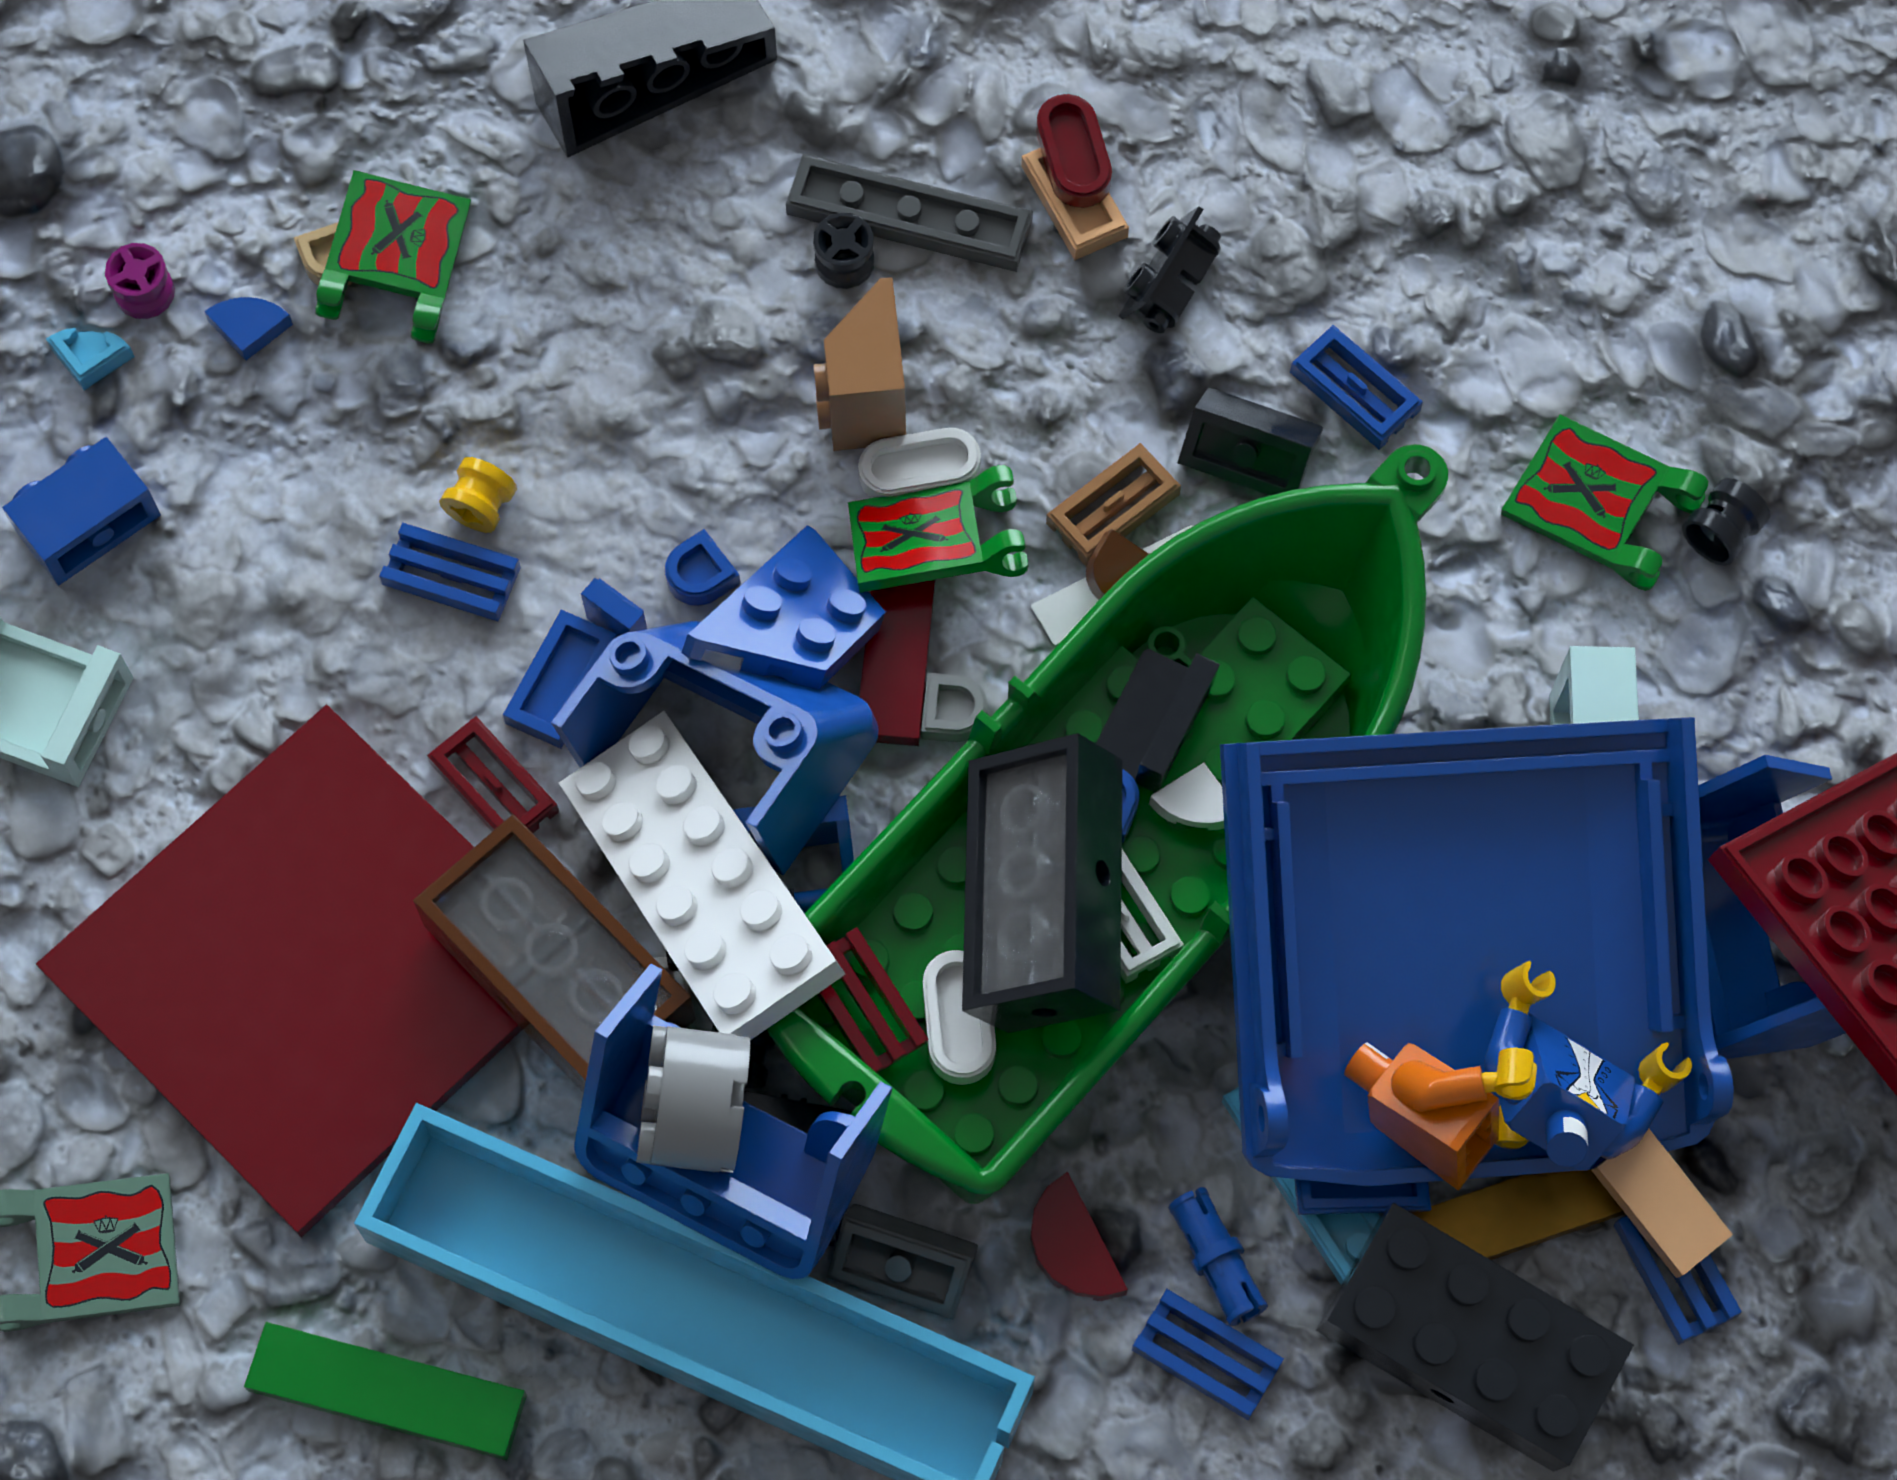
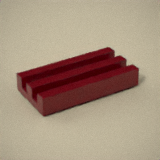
M477 716L427 755L429 763L491 831H494L504 820L447 759L454 753L510 815L514 814L532 834L540 828L539 823L546 817L550 820L559 813L557 803ZM474 737L536 805L527 811L466 743Z
M857 927L846 933L845 937L837 942L833 941L826 945L845 972V975L840 978L886 1050V1052L878 1057L875 1055L832 985H830L817 995L857 1057L876 1073H880L927 1044L928 1037ZM852 951L906 1036V1040L899 1043L844 954Z

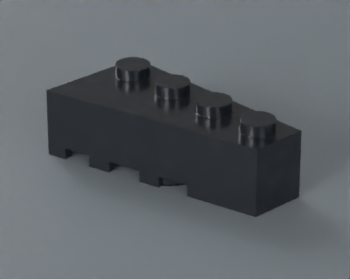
M654 0L523 40L536 105L567 158L777 60L775 27L758 0Z

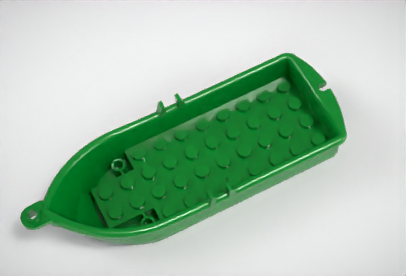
M1405 445L1391 453L1369 477L1366 483L1321 485L1262 497L1201 521L1147 555L1124 574L1098 600L1024 682L1016 676L1008 682V699L991 717L983 710L979 712L975 717L968 741L804 913L825 945L833 941L837 942L845 937L846 933L857 927L927 1036L923 999V976L925 969L941 953L952 950L964 951L969 761L1076 733L1096 743L1142 652L1146 649H1151L1188 668L1196 653L1220 664L1214 685L1161 789L1202 763L1206 764L1222 786L1220 744L1395 734L1410 698L1421 658L1426 617V579L1418 522L1441 498L1448 481V468L1442 456L1424 445ZM1416 473L1422 476L1424 479L1416 480L1409 477L1407 474ZM1137 784L1139 789L1138 809L1126 839L1122 843V849L1183 942L1184 947L1174 958L1171 959L1169 956L1161 960L1158 967L1150 971L1147 969L1138 973L1136 979L1127 984L1121 977L1120 1011L1013 1033H1007L994 1027L996 1039L994 1064L988 1074L977 1082L960 1085L950 1083L941 1078L934 1071L930 1063L928 1042L880 1073H876L854 1054L818 995L806 1001L767 1028L766 1031L788 1062L811 1088L830 1106L836 1103L842 1095L856 1107L850 1114L854 1117L880 1081L893 1087L878 1144L906 1162L937 1177L965 1202L970 1204L981 1203L994 1192L1003 1188L1230 936L1224 828L1208 830V828L1192 827L1179 822L1174 824L1167 821L1149 805L1150 797L1154 792ZM1121 882V899L1150 945L1152 947L1160 943L1159 939ZM1121 929V941L1133 958L1138 954ZM852 951L844 954L899 1043L906 1040V1036ZM841 979L832 983L833 989L875 1055L878 1057L886 1052Z

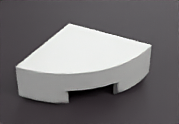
M1205 763L1200 764L1150 797L1149 805L1169 822L1174 824L1179 822L1192 827L1208 828V830L1224 828L1222 786Z

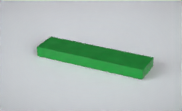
M265 1322L244 1384V1388L248 1392L506 1461L527 1397L525 1390Z

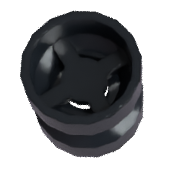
M1725 478L1710 492L1707 507L1695 509L1682 525V532L1688 544L1706 560L1722 566L1730 565L1744 548L1743 539L1747 536L1758 534L1771 517L1766 502L1754 489L1737 479Z

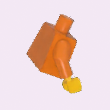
M1367 1042L1356 1051L1345 1069L1344 1075L1369 1092L1367 1097L1370 1122L1458 1191L1494 1144L1507 1149H1519L1529 1141L1512 1131L1505 1123L1501 1105L1499 1106V1098L1491 1093L1496 1092L1498 1095L1512 1100L1526 1099L1531 1095L1535 1088L1537 1065L1533 1062V1053L1528 1049L1507 1048L1501 1050L1498 1056L1497 1072L1482 1073L1481 1066L1454 1070L1411 1043L1405 1045L1395 1059L1392 1060Z

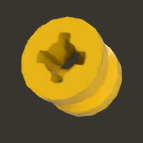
M465 457L456 470L459 478L454 487H449L444 491L439 500L440 506L449 516L464 526L479 532L492 533L500 521L498 510L501 504L507 503L513 498L517 491V485L508 474L495 465L482 459Z

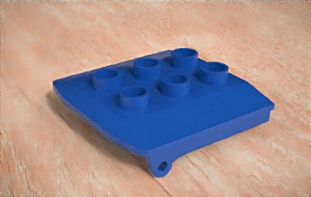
M1695 717L1220 744L1242 1153L1252 1168L1270 1177L1367 1187L1444 1181L1370 1122L1367 1097L1369 1092L1344 1075L1345 1069L1356 1051L1364 1043L1368 1042L1392 1060L1395 1059L1405 1045L1411 1043L1454 1070L1481 1066L1482 1073L1486 1072L1484 1068L1485 1055L1500 1009L1509 1007V1003L1503 997L1501 991V980L1506 973L1527 961H1531V968L1528 972L1530 983L1537 976L1547 971H1551L1556 979L1554 992L1549 997L1531 1005L1528 1015L1530 1013L1634 1076L1635 1085L1643 1084L1638 1070L1640 1062L1663 1043H1669L1668 1048L1662 1055L1663 1063L1668 1070L1673 1071L1687 1057L1691 1059L1692 1069L1689 1075L1669 1091L1659 1095L1664 1103L1649 1126V1129L1667 1152L1698 1144L1710 1134L1715 1120L1729 1113L1733 1104V1078L1727 1059L1718 1055L1711 1019ZM1491 1092L1493 1095L1498 1097V1094L1496 1092ZM1528 1141L1525 1146L1519 1149H1507L1494 1144L1468 1179L1578 1170L1574 1167H1562L1555 1164L1549 1159L1546 1150ZM1599 1157L1589 1170L1597 1166L1604 1158Z

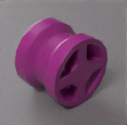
M130 243L118 248L107 260L104 273L107 283L113 292L118 307L126 315L135 319H149L159 316L169 308L174 299L175 287L164 258L155 247L145 243ZM135 284H138L140 289H135Z

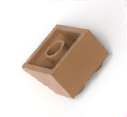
M880 278L824 339L825 363L813 364L819 430L831 429L833 451L866 448L871 443L880 439L906 435L905 383L893 278Z

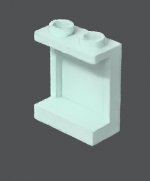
M0 617V758L79 787L134 679L121 653L97 645L92 655L10 625Z

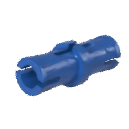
M1205 1187L1197 1188L1195 1191L1196 1197H1194L1195 1195L1192 1190L1173 1200L1169 1204L1168 1209L1174 1216L1195 1256L1191 1264L1198 1276L1205 1275L1227 1317L1228 1324L1230 1326L1239 1325L1241 1323L1240 1317L1243 1323L1248 1322L1267 1309L1268 1304L1251 1278L1240 1255L1245 1250L1238 1237H1231L1209 1197L1207 1189Z

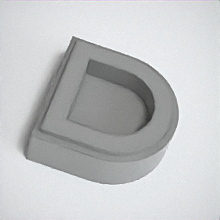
M927 673L921 730L922 739L947 742L968 740L975 717L981 710L987 713L988 702L982 687L971 678L965 676Z

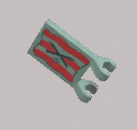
M169 1173L36 1190H0V1227L15 1226L35 1220L40 1294L0 1295V1331L11 1332L44 1323L180 1306Z

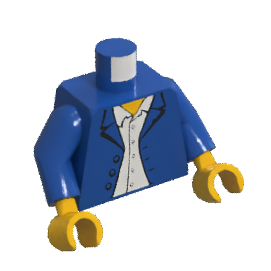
M1527 961L1506 973L1501 980V991L1503 997L1509 1003V1007L1500 1009L1485 1055L1484 1068L1486 1072H1497L1499 1052L1503 1049L1523 1048L1533 1053V1062L1537 1065L1535 1088L1531 1095L1522 1100H1512L1498 1095L1504 1121L1512 1131L1546 1150L1549 1159L1555 1164L1562 1167H1574L1579 1171H1586L1592 1167L1599 1157L1604 1159L1615 1158L1633 1149L1640 1143L1664 1103L1659 1095L1669 1091L1689 1075L1692 1069V1061L1687 1057L1673 1071L1668 1070L1663 1063L1662 1055L1668 1048L1669 1043H1663L1640 1062L1638 1070L1643 1084L1635 1085L1634 1076L1530 1013L1528 1015L1531 1005L1549 997L1554 992L1556 979L1551 971H1547L1537 976L1530 983L1528 972L1531 968V961Z

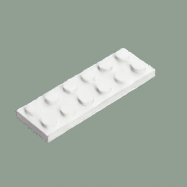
M662 711L559 782L720 1033L750 1037V1040H752L845 975L839 963L665 711Z

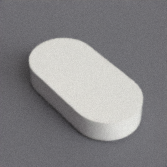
M942 428L884 438L871 443L862 452L858 464L859 481L865 493L871 498L897 496L968 482L979 475L981 452L974 437L958 428Z
M952 950L936 956L926 967L923 976L924 1010L927 1037L929 1039L928 1052L930 1063L934 1071L941 1078L950 1083L965 1085L979 1081L991 1070L996 1054V1039L994 1026L962 1011L964 951Z

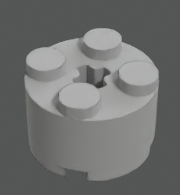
M653 1026L648 1061L649 1070L647 1080H645L640 1120L644 1122H641L636 1163L718 1173L720 1171L733 1173L736 1166L744 1113V1107L742 1106L744 1086L747 1084L750 1037L678 1027Z

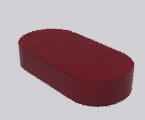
M1061 94L1048 99L1038 111L1036 133L1052 189L1055 195L1069 206L1077 208L1094 206L1100 203L1109 193L1112 178V167L1096 113L1089 102L1076 95Z

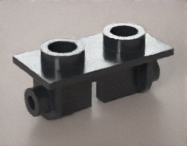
M1198 206L1180 220L1175 216L1170 217L1158 231L1152 242V246L1158 249L1157 253L1149 265L1143 263L1138 267L1123 290L1130 297L1118 315L1121 319L1138 310L1145 315L1143 320L1145 326L1153 332L1161 334L1165 332L1166 328L1175 327L1195 292L1177 279L1179 274L1194 285L1199 284L1221 250L1218 243L1221 239L1220 233L1209 225L1203 224L1199 227L1195 224L1204 210L1203 208Z

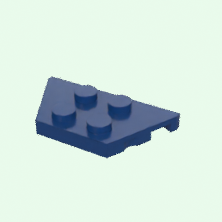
M807 525L687 634L681 653L688 658L699 661L702 660L705 649L742 658L740 671L761 676H778L790 683L820 690L879 631L886 612L868 591L860 593L858 580L818 532Z

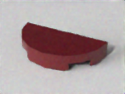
M1067 1171L1046 1187L1034 1208L1030 1241L1036 1263L1054 1286L1059 1289L1064 1288L1076 1296L1090 1297L1095 1301H1105L1127 1295L1128 1289Z

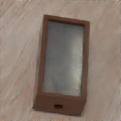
M514 814L413 900L424 927L583 1093L596 1029L650 964L663 969L654 1015L681 1028H687L696 1020L691 995Z

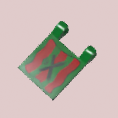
M353 170L325 270L316 292L317 305L315 307V314L319 317L337 320L342 310L348 281L418 298L413 314L411 338L424 343H433L436 338L444 301L468 217L471 199Z
M1559 414L1502 507L1501 515L1613 569L1632 586L1648 591L1654 587L1659 578V569L1662 566L1663 559L1660 554L1649 548L1627 544L1657 492L1678 509L1692 514L1695 509L1702 506L1709 481L1704 475L1696 471L1670 467Z
M1006 465L990 467L968 482L896 496H881L848 502L860 593L983 571L1006 577H1017L1025 574L1028 571L1029 564L1027 554L1021 552L1026 547L1022 532L1017 529L1004 530L980 545L974 510L975 506L993 512H1007L1016 506V492L1013 488H1009L1014 483L1010 467ZM1000 487H1008L1004 490H996Z

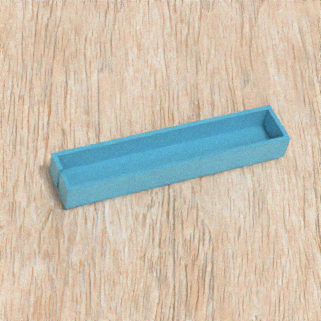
M418 1103L415 1104L354 1222L356 1228L368 1244L893 1480H995L1003 1462L1004 1447L1009 1449L1033 1394L1035 1376L812 1277L790 1279L780 1276L638 1200Z

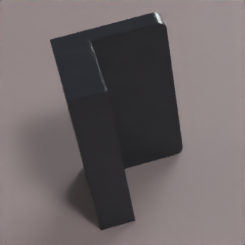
M1208 388L1194 407L1177 463L1267 495L1300 489L1312 452L1320 440L1323 427L1240 397Z
M1151 649L1144 650L1096 744L1123 759L1122 769L1127 771L1138 785L1156 793L1161 789L1214 685L1220 664L1196 653L1188 668Z

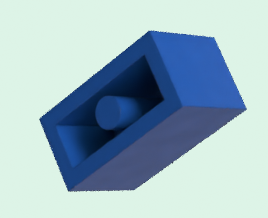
M107 436L93 446L88 445L76 450L68 457L65 465L41 481H33L18 490L12 501L2 507L16 533L58 586L161 516L147 486Z

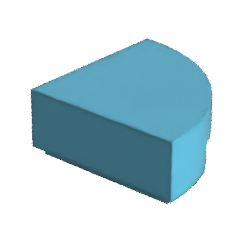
M76 328L59 331L46 338L50 349L84 391L135 357L131 347L123 339L107 331L104 333L95 331L77 332Z

